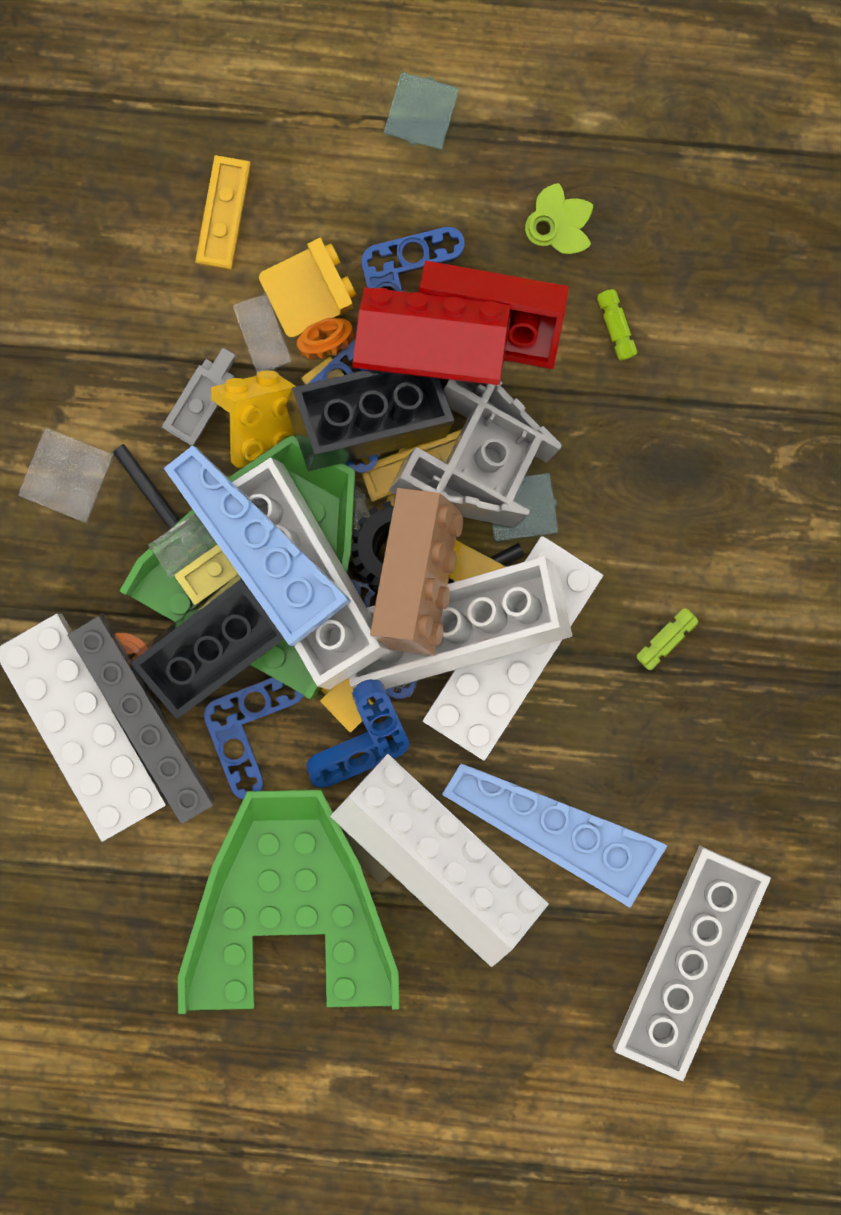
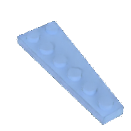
M192 445L164 468L290 646H295L351 602L349 597L197 447Z
M460 763L442 793L443 796L628 907L632 906L667 847L666 844L462 763Z

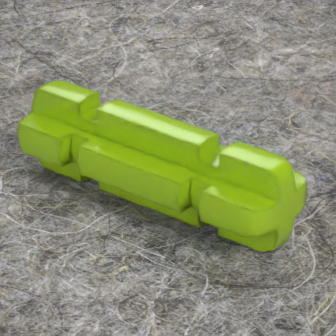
M614 289L599 293L597 300L601 310L604 309L605 311L603 317L611 340L617 345L614 348L618 359L626 360L634 357L637 354V349L634 341H630L629 336H631V332L623 309L618 307L620 301L617 292Z
M682 609L674 617L676 621L673 624L669 622L650 641L652 645L649 648L645 646L637 654L638 661L646 669L653 670L661 662L659 658L662 655L666 657L686 637L683 633L686 630L690 633L698 625V619L688 609Z

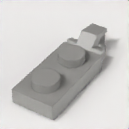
M223 347L214 363L206 359L202 366L199 365L162 425V428L189 445L195 446L219 406L211 401V387L225 384L226 380L235 377L228 371L237 356Z

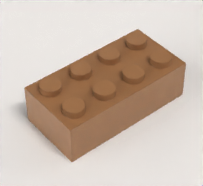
M397 488L370 631L372 637L394 651L434 656L436 646H439L442 642L443 625L441 624L443 609L448 607L450 600V590L447 584L449 573H453L456 566L457 557L454 546L456 537H459L462 532L463 517L460 514L461 511L438 492Z

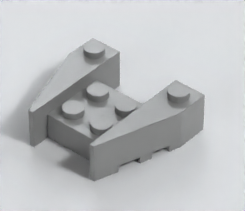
M445 379L442 387L450 409L466 417L467 420L445 463L415 447L404 459L389 491L396 494L397 488L438 492L461 511L462 517L515 528L530 512V510L514 502L513 499L534 456L547 462L560 450L562 445L544 426L540 427L524 411L526 407L517 398L514 400L501 387V381L500 385Z

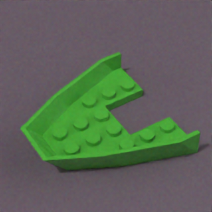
M290 435L228 478L233 482L269 458L283 463L347 573L351 554L354 469L341 463L308 472L298 440L295 436ZM193 509L137 559L120 589V592L134 598L174 622L196 607L174 575L217 545ZM285 639L250 664L315 701L320 687L314 682L295 646H290Z
M321 790L247 791L212 865L178 974V1014H186L188 1010L254 1009L253 936L325 934L327 1007L392 1006V1010L400 1008L399 972L360 863L340 825L330 817L333 812Z

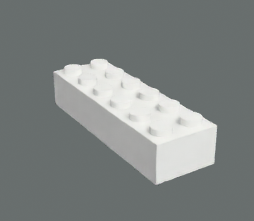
M269 458L233 481L232 483L351 600L349 604L295 645L316 685L330 690L391 651L390 648L370 635L373 621L371 614L284 464Z
M541 536L524 562L545 556L558 567L571 627L602 579L603 574ZM562 640L455 669L424 717L423 722L485 761Z
M544 556L447 584L450 590V600L448 607L443 609L442 612L443 638L441 644L436 646L435 655L391 650L386 655L349 677L350 686L355 688L362 681L372 679L381 681L385 689L573 637L558 567ZM375 606L367 608L372 618L374 615Z
M55 614L1 645L0 664L103 842L169 803L67 635L72 630L63 614Z
M389 754L378 763L330 816L491 967L513 950L549 905Z
M699 845L614 1041L613 1048L616 1053L678 1080H684L771 877Z

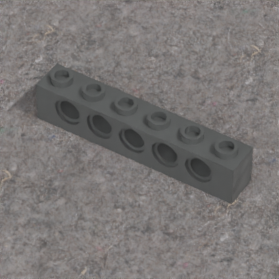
M101 613L71 631L67 635L180 823L183 824L212 807L215 802L213 794L146 683L130 665L132 660L104 614Z

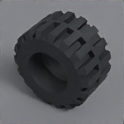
M390 501L383 502L384 509L378 511L375 506L368 510L371 516L368 519L362 516L358 521L360 529H354L352 534L354 544H351L353 562L364 583H367L376 594L378 593L383 563L378 559V553L382 544L388 539L394 508Z

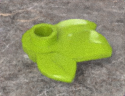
M559 183L548 186L538 195L536 211L526 221V235L533 244L543 247L551 245L562 254L582 252L591 245L588 237L580 229L589 220L593 204L582 199L565 200L563 189ZM541 222L547 223L550 227V232L546 235H541L536 230V226Z

